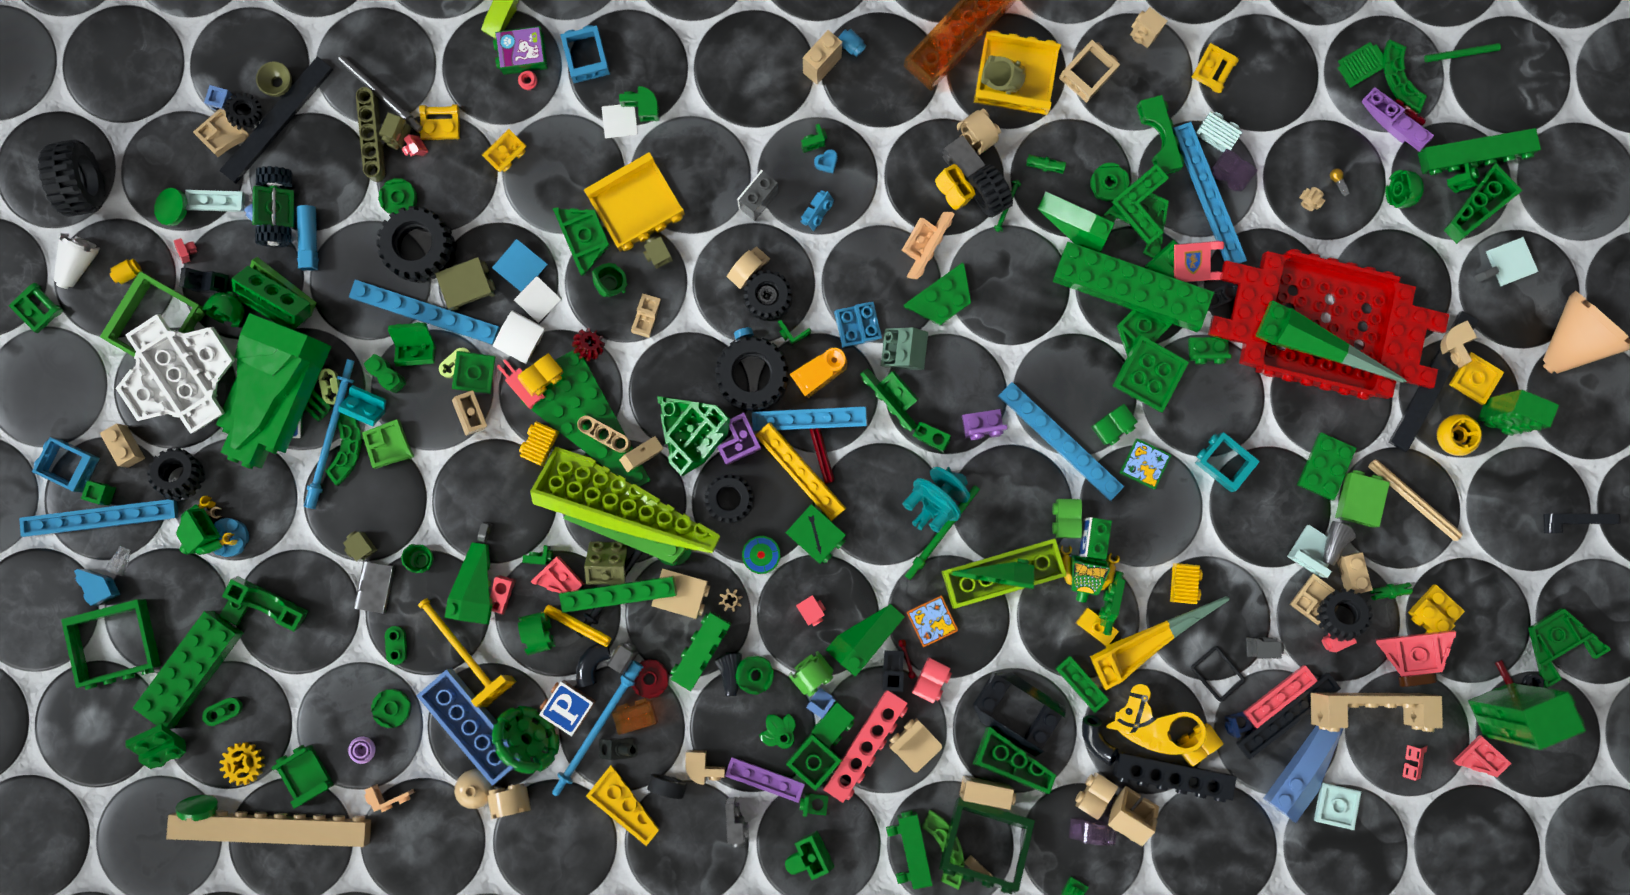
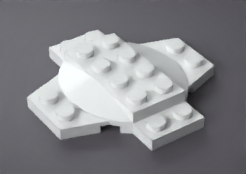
M156 314L125 334L136 351L134 356L136 365L128 371L116 389L137 421L170 414L173 417H180L190 434L225 414L216 400L218 396L216 392L219 380L235 359L214 327L188 333L171 331L161 314Z

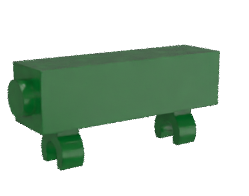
M912 810L902 811L901 815L897 816L899 825L886 827L888 837L901 834L909 869L908 872L896 873L897 883L902 884L911 881L913 890L933 886L917 812H912Z

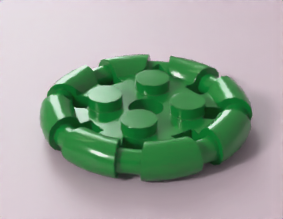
M518 706L517 709L512 707L504 711L497 718L498 722L494 724L492 730V742L496 746L497 750L495 752L505 765L515 768V771L532 774L537 770L541 772L548 768L554 762V756L558 754L560 745L559 735H556L554 730L556 728L555 725L541 717L540 713L537 712L538 709L529 706ZM532 719H535V720L538 721L537 725H536L535 723L531 722ZM521 736L527 737L529 744L523 743ZM507 741L509 747L504 746L503 742Z

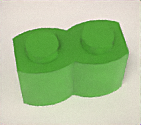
M1057 499L1056 503H1053L1052 513L1056 515V522H1053L1052 525L1053 534H1056V538H1081L1082 500Z

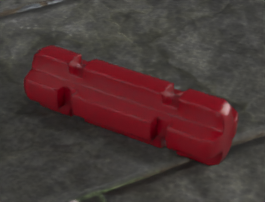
M1400 99L1394 101L1405 109L1404 114L1421 126L1425 124L1426 119L1422 116L1419 117L1418 113L1407 104L1406 106L1403 105V101Z

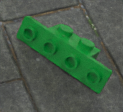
M869 369L860 373L863 377V382L867 386H871L875 391L876 397L884 401L889 412L897 416L904 429H908L911 432L917 427V424L908 415L906 410L919 399L895 371H892L881 382Z

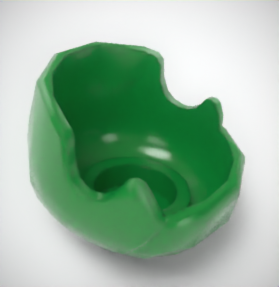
M423 544L409 545L403 550L401 556L402 564L413 573L426 572L432 567L434 561L432 551Z

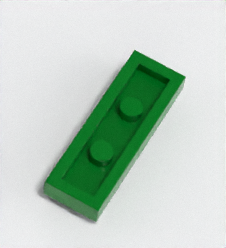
M1068 656L1055 668L1094 713L1109 701L1071 656Z

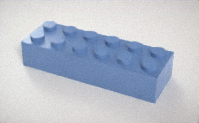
M452 668L446 669L416 695L492 786L514 769L510 765H505L495 752L497 749L492 742V730L494 724H497L496 719L485 707H475L471 700L476 696ZM507 741L503 742L504 746L509 747Z

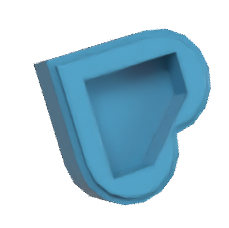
M827 150L823 155L820 154L815 157L814 165L818 170L834 173L837 162V153L834 150Z

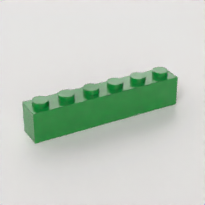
M1533 128L1426 147L1418 152L1422 175L1430 173V176L1441 174L1445 170H1448L1449 173L1459 171L1468 162L1473 167H1479V164L1491 166L1497 163V161L1502 160L1504 163H1508L1519 157H1522V160L1534 157V154L1540 151L1541 147L1537 130Z

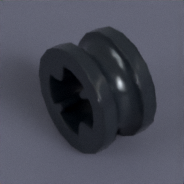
M1527 674L1522 680L1523 685L1530 686L1532 679L1536 680V683H1534L1535 687H1544V680L1536 674Z

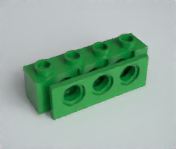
M250 266L245 267L232 278L233 292L240 295L238 299L242 303L281 326L293 330L311 316L310 303L305 298H301L290 289L281 286L275 280L266 277L260 271Z

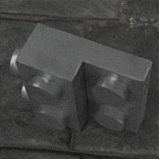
M736 797L728 798L726 801L728 844H732V847L744 846L745 838L749 834L748 822H745L744 817H739L740 804L736 803Z

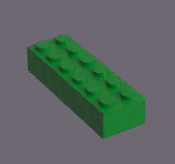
M204 611L136 702L133 709L156 726L163 724L169 729H174L244 633L227 620L219 617V614L215 611Z

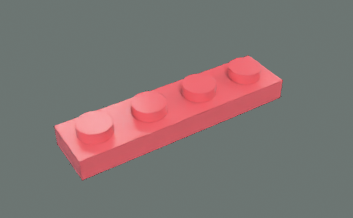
M1303 665L1243 711V713L1252 725L1258 728L1318 680L1308 667Z

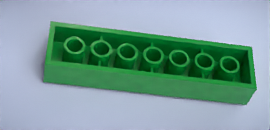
M1068 241L1052 281L1194 332H1198L1202 328L1214 294L1213 291Z

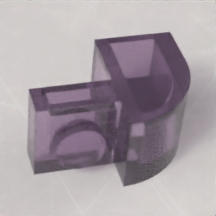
M1071 818L1069 838L1093 845H1115L1116 831L1108 826L1107 822H1091Z

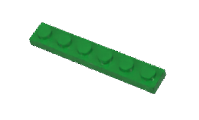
M674 576L559 593L562 613L677 595Z

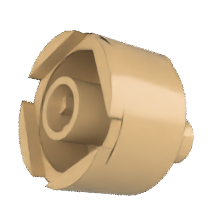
M985 109L976 110L957 124V130L961 129L962 135L974 151L977 152V155L986 151L999 140L998 135L1001 133V130L997 124H993Z
M524 783L508 786V791H505V788L490 790L489 795H487L491 819L531 810L527 786L524 787Z

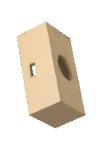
M656 436L626 453L620 459V462L626 471L630 472L659 454L664 448Z

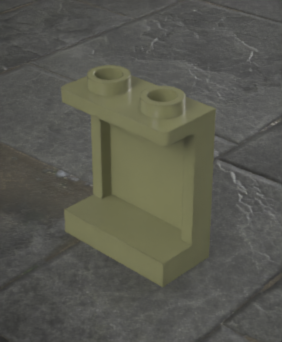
M477 257L435 273L449 310L454 312L459 310V306L488 295L491 297L495 296L493 290L496 287L493 280L488 278L487 272H489L485 261L482 262Z

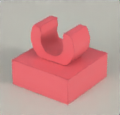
M409 134L404 138L407 145L402 148L405 156L409 154L411 157L414 155L424 156L429 152L419 136Z
M181 238L174 240L175 248L182 263L190 262L189 255L197 253L194 242L191 241L184 245Z

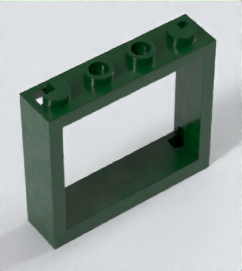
M959 797L955 802L939 869L951 877H955V874L963 876L962 880L974 883V880L982 882L981 886L993 889L994 886L1001 888L1003 893L1012 894L1013 892H1018L1035 820L987 805L963 801ZM962 810L1025 829L1013 883L949 863Z

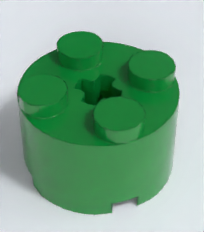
M538 612L518 618L520 621L518 622L519 635L522 644L525 643L527 645V648L524 649L527 655L551 650L552 647L556 646L554 636L550 635L549 631L552 628L550 617L546 616L545 612Z

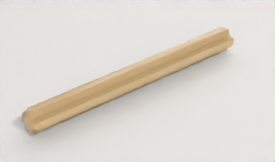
M1375 459L1369 464L1368 467L1374 473L1383 477L1384 481L1390 482L1389 485L1452 540L1458 541L1463 536L1459 529L1382 463Z

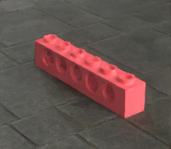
M891 691L884 692L842 757V761L824 785V791L844 803L845 799L849 800L855 791L853 790L856 782L860 784L863 780L865 768L872 766L876 759L874 754L878 749L880 751L883 749L887 742L885 737L888 733H893L897 727L896 720L899 716L902 718L908 708L906 707L907 702ZM887 708L892 709L894 712L893 716L889 719L883 717V711ZM875 725L883 727L880 735L872 733V728ZM864 742L872 743L870 751L862 750L861 746ZM859 758L862 761L861 766L858 768L852 767V759ZM849 775L851 777L850 783L842 784L840 782L841 776Z

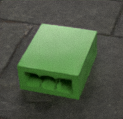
M1353 470L1351 473H1346L1335 518L1371 528L1380 527L1390 482L1383 481L1384 478L1381 476H1364L1365 473L1362 471Z

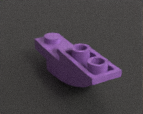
M1374 87L1362 100L1365 108L1377 122L1402 144L1406 141L1420 152L1433 139L1434 135L1404 114L1405 109L1377 88Z

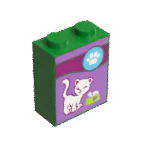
M540 26L495 32L496 39H493L495 51L498 52L495 62L497 69H500L503 75L548 69L544 34Z

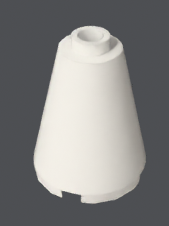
M61 233L58 238L53 280L57 282V286L68 289L69 287H74L99 253L100 248H96L94 243L75 236V238L71 239L68 238L69 234Z

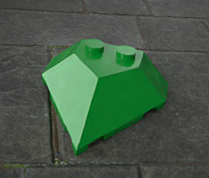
M657 396L662 410L660 416L665 443L668 444L670 454L668 456L669 463L681 476H684L704 464L728 435L730 418L717 405Z

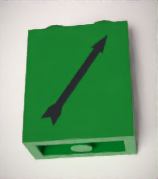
M812 504L785 532L819 564L822 561L826 564L833 556L830 552L835 547L839 549L846 541L843 539L846 535Z

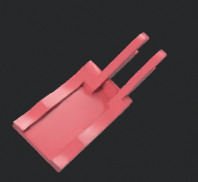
M504 359L503 362L513 372L509 376L500 365H497L507 378L505 379L507 384L529 409H532L538 401L545 398L543 394L531 396L517 379L518 375L523 372L520 368L515 370Z

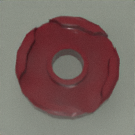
M648 659L641 661L640 664L644 667L636 677L634 686L631 687L639 696L649 699L658 697L668 686V670L657 660ZM651 673L654 675L655 682L653 684L645 682L644 677L646 674Z

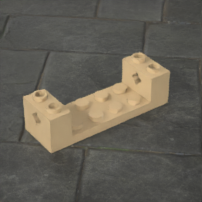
M1311 693V724L1319 726V729L1340 732V728H1348V707L1359 708V706L1378 708V706L1397 708V706H1403L1404 724L1412 726V729L1435 732V728H1443L1442 696L1424 693Z

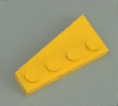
M611 764L586 797L647 846L659 831V828Z

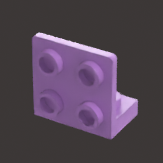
M1000 409L962 415L965 438H971V441L982 439L984 435H989L990 438L998 437L1008 429L1007 425L1002 423Z

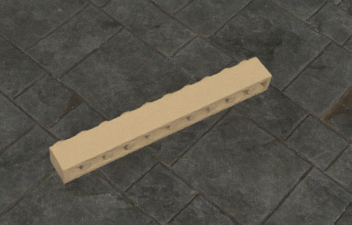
M221 810L215 811L213 816L204 820L192 821V818H187V821H183L177 817L175 812L168 815L166 839L364 847L370 843L371 820L365 819V816H353L352 819H345L344 815H334L333 818H326V815L316 814L313 817H306V814H294V817L286 816L287 813H275L274 816H267V812H256L254 815H247L246 811L228 814V811Z

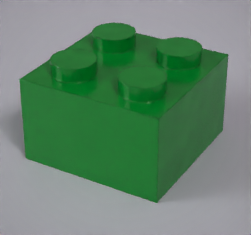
M811 733L786 761V765L816 791L842 760L832 749Z

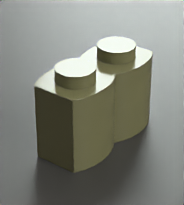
M388 112L379 135L382 137L381 140L387 143V146L398 150V148L402 149L406 143L404 138L409 135L412 127L403 118Z

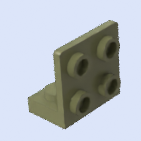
M590 542L584 566L586 584L614 585L625 583V560L628 545L620 542Z

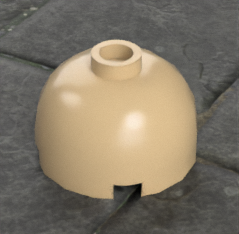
M478 769L468 770L458 778L455 784L454 793L456 800L468 809L484 807L488 803L487 795H489L490 790H495V785L492 786Z

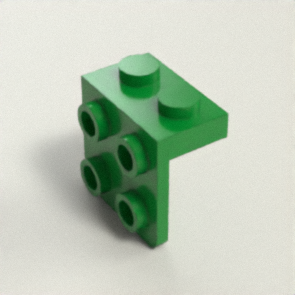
M417 322L388 326V332L395 345L394 363L396 367L434 364L436 345L426 323Z

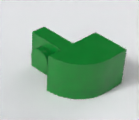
M638 86V94L632 91L619 94L621 107H638L640 121H659V106L655 95L648 88Z

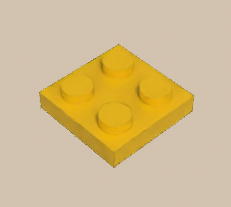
M1470 352L1468 354L1472 361L1457 370L1449 385L1477 403L1484 405L1504 372Z

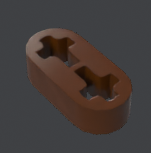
M1436 673L1398 676L1400 687L1437 682Z

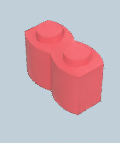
M928 657L912 689V693L931 703H934L935 700L939 701L943 693L941 687L943 683H948L952 675L949 672L951 668Z

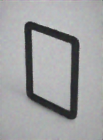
M1214 646L1191 666L1192 671L1219 702L1225 700L1245 682V677L1218 646ZM1215 650L1218 651L1241 678V681L1221 698L1196 670V667Z

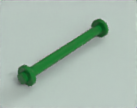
M1019 180L1012 181V198L1015 195L1017 187L1021 186ZM1008 209L1002 212L998 224L994 225L996 232L1003 231L1002 224Z

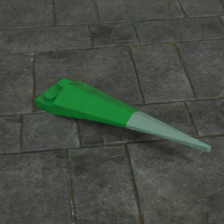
M1275 301L1269 302L1255 335L1256 337L1273 345L1342 363L1402 383L1407 382L1403 377L1294 309L1283 306Z

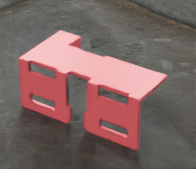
M1407 745L1405 758L1418 762V767L1405 763L1402 777L1415 781L1421 778L1424 753L1427 752V746L1420 749Z

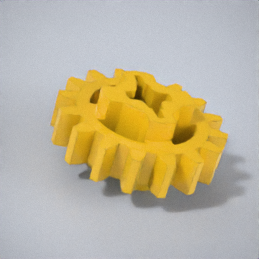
M239 742L234 744V747H228L229 752L222 754L225 759L219 762L224 764L220 771L226 772L223 778L230 777V784L236 781V786L242 785V783L247 785L250 784V781L257 780L256 775L262 774V771L259 769L265 767V764L261 763V760L265 757L259 756V753L262 751L261 749L254 750L255 744L249 746L248 742H244L242 745ZM238 751H244L241 755L235 754ZM244 772L249 773L248 776H241V774H243Z

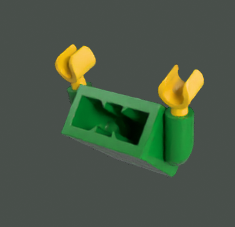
M202 496L199 505L195 504L181 515L176 535L181 542L179 549L183 554H209L223 548L222 545L224 544L235 545L238 540H231L229 542V538L235 535L232 533H225L222 539L219 540L221 536L204 507L212 509L216 505L214 501H210L212 498L209 496Z

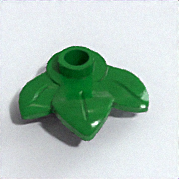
M790 714L786 715L783 719L776 715H768L766 718L767 730L759 734L762 742L771 747L778 745L782 749L790 748L795 741L793 732L796 723L794 718ZM784 735L788 737L786 742L781 740Z

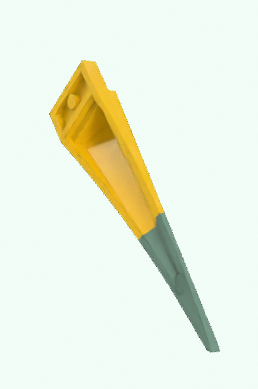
M1225 596L1107 645L1106 649L1090 656L1103 688L1107 690L1123 682L1166 644L1229 601L1230 598Z

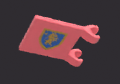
M1210 241L1174 244V278L1184 282L1220 280L1222 272H1211V250L1224 249V242Z

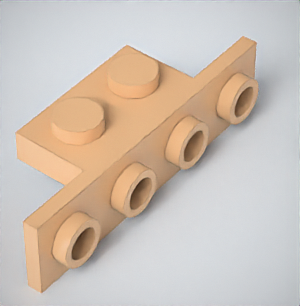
M943 212L935 226L924 218L918 220L902 249L904 253L916 260L907 275L909 279H918L923 275L925 266L932 259L936 246L941 243L944 232L952 224V218L955 215L953 212Z

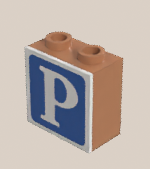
M563 680L553 686L551 690L553 694L549 700L545 699L540 707L542 711L539 715L570 736H573L596 701Z

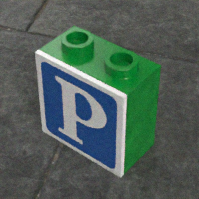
M1091 517L1083 519L1078 556L1099 560L1107 559L1112 521Z

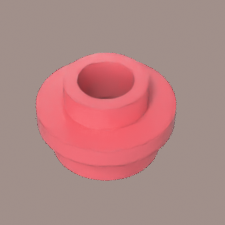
M531 71L522 72L518 78L519 85L525 90L535 88L538 82L536 75ZM526 79H531L529 84L525 83Z

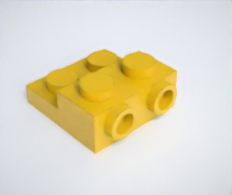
M1432 585L1408 611L1412 616L1411 620L1418 626L1422 625L1427 630L1426 633L1451 631L1455 627L1454 623L1465 612L1437 585Z

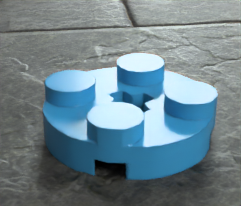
M232 518L220 519L214 523L221 536L219 540L222 539L225 533L235 534L233 538H230V541L238 540L235 545H222L223 548L214 551V553L224 557L240 554L249 541L247 527L242 522Z

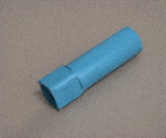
M300 205L297 206L298 269L303 271L318 270L316 207Z

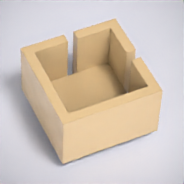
M1125 786L1113 800L1108 826L1125 835L1131 841L1143 846L1155 833L1159 806L1144 797L1131 811L1130 809L1140 799L1141 795Z

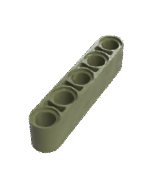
M362 87L356 92L363 172L370 180L380 182L385 177L382 137L379 135L381 130L379 103L377 96L369 88ZM370 95V99L368 101H364V98ZM372 113V117L366 120V116ZM370 132H374L371 138H367ZM372 150H376L375 155L370 157L369 153ZM374 168H378L377 173L371 175V171Z

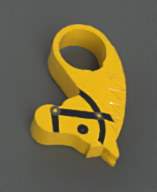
M1138 684L1132 688L1127 705L1119 712H1116L1114 722L1106 725L1108 729L1119 730L1130 741L1162 754L1183 755L1192 753L1200 749L1206 740L1205 725L1199 717L1192 713L1180 712L1155 719L1152 708L1148 704L1151 699V691L1143 684ZM1179 718H1192L1201 727V739L1191 748H1181L1175 745L1173 741H1170L1172 739L1168 732H1170L1172 724Z

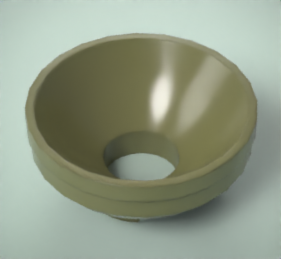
M268 62L258 70L256 83L263 93L276 97L285 94L290 89L292 76L288 68L282 63ZM282 78V85L274 87V79Z

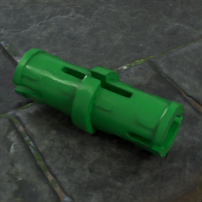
M1029 154L1026 166L1042 169L1044 172L1048 170L1063 174L1066 162L1050 159L1048 156L1044 158Z
M1409 582L1397 585L1387 584L1385 587L1372 588L1373 590L1370 591V594H1375L1371 596L1372 600L1383 598L1395 599L1396 596L1411 595L1413 589H1407L1412 586Z

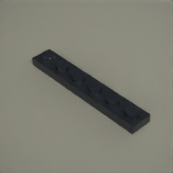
M1326 672L1317 679L1318 681L1260 727L1254 728L1236 742L1247 759L1253 758L1311 712V693H1336L1341 689L1330 673Z

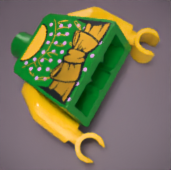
M1062 545L1060 554L1063 556L1062 562L1067 575L1064 578L1066 583L1071 586V590L1077 592V601L1086 603L1089 594L1099 595L1100 591L1105 590L1113 582L1116 570L1115 564L1120 560L1118 555L1115 557L1114 562L1111 560L1112 553L1107 555L1106 561L1077 555L1069 557L1072 547L1069 545V552L1065 553Z

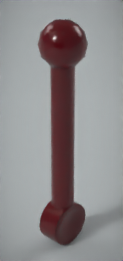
M904 639L899 640L898 643L902 651H904V657L909 670L908 676L914 679L916 673L911 667L905 647L906 642Z

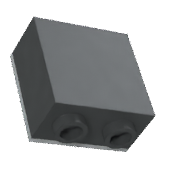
M761 170L738 197L739 209L756 221L779 193L778 182Z

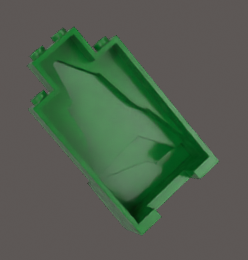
M249 313L240 333L234 356L237 358V377L223 407L225 414L220 416L216 423L217 426L223 428L222 432L228 434L221 453L228 455V460L236 463L241 461V465L249 469H253L254 466L262 469L269 452L274 454L277 451L286 453L332 346Z

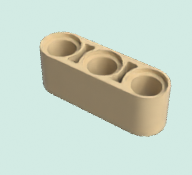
M582 416L578 420V429L591 438L619 453H625L630 449L631 442L623 434L590 416ZM590 420L592 427L589 430H584L583 423ZM608 430L609 436L602 440L600 432ZM619 439H625L626 445L622 449H618L616 446Z

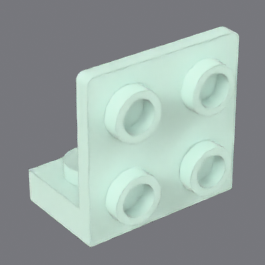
M1307 525L1287 557L1319 578H1328L1332 572L1327 568L1329 564L1323 562L1327 536L1312 526Z

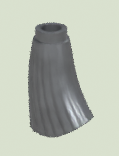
M1332 521L1324 548V563L1335 566L1345 547L1356 538L1355 532L1350 525Z

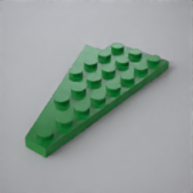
M574 350L556 359V363L563 370L562 379L554 385L552 383L547 385V390L543 393L545 398L538 401L531 410L602 466L610 469V472L622 476L628 483L635 484L638 487L650 482L651 480L642 464L627 472L620 462V459L626 453L633 450L632 445L627 452L619 453L578 429V420L582 416H590L626 436L584 357L579 359L580 353L574 354ZM590 420L583 423L584 430H589L592 427ZM608 430L600 432L602 440L609 436ZM619 439L616 443L618 449H622L626 445L625 439Z

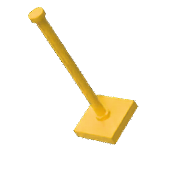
M428 598L422 600L418 606L426 611L485 686L484 690L473 698L471 702L475 707H488L517 681L513 676L500 675L491 682L429 604L430 600Z

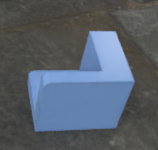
M209 85L204 103L213 110H217V108L225 110L226 101L233 94L226 89Z
M819 688L806 708L823 719L836 698L822 688Z

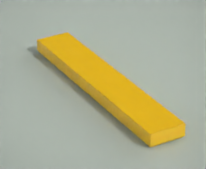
M771 422L755 435L830 521L834 520L846 509L842 502Z

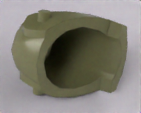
M991 55L984 65L981 83L1010 95L1011 92L1016 93L1023 86L1026 72L1024 66L1020 65V61L1015 62L1006 57Z

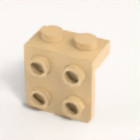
M916 718L915 720L911 719L904 726V731L900 734L896 733L889 740L891 742L889 747L913 772H918L942 749L941 743Z

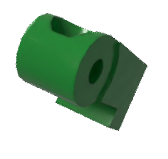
M922 422L918 423L912 435L914 438L942 453L945 452L951 440V435Z

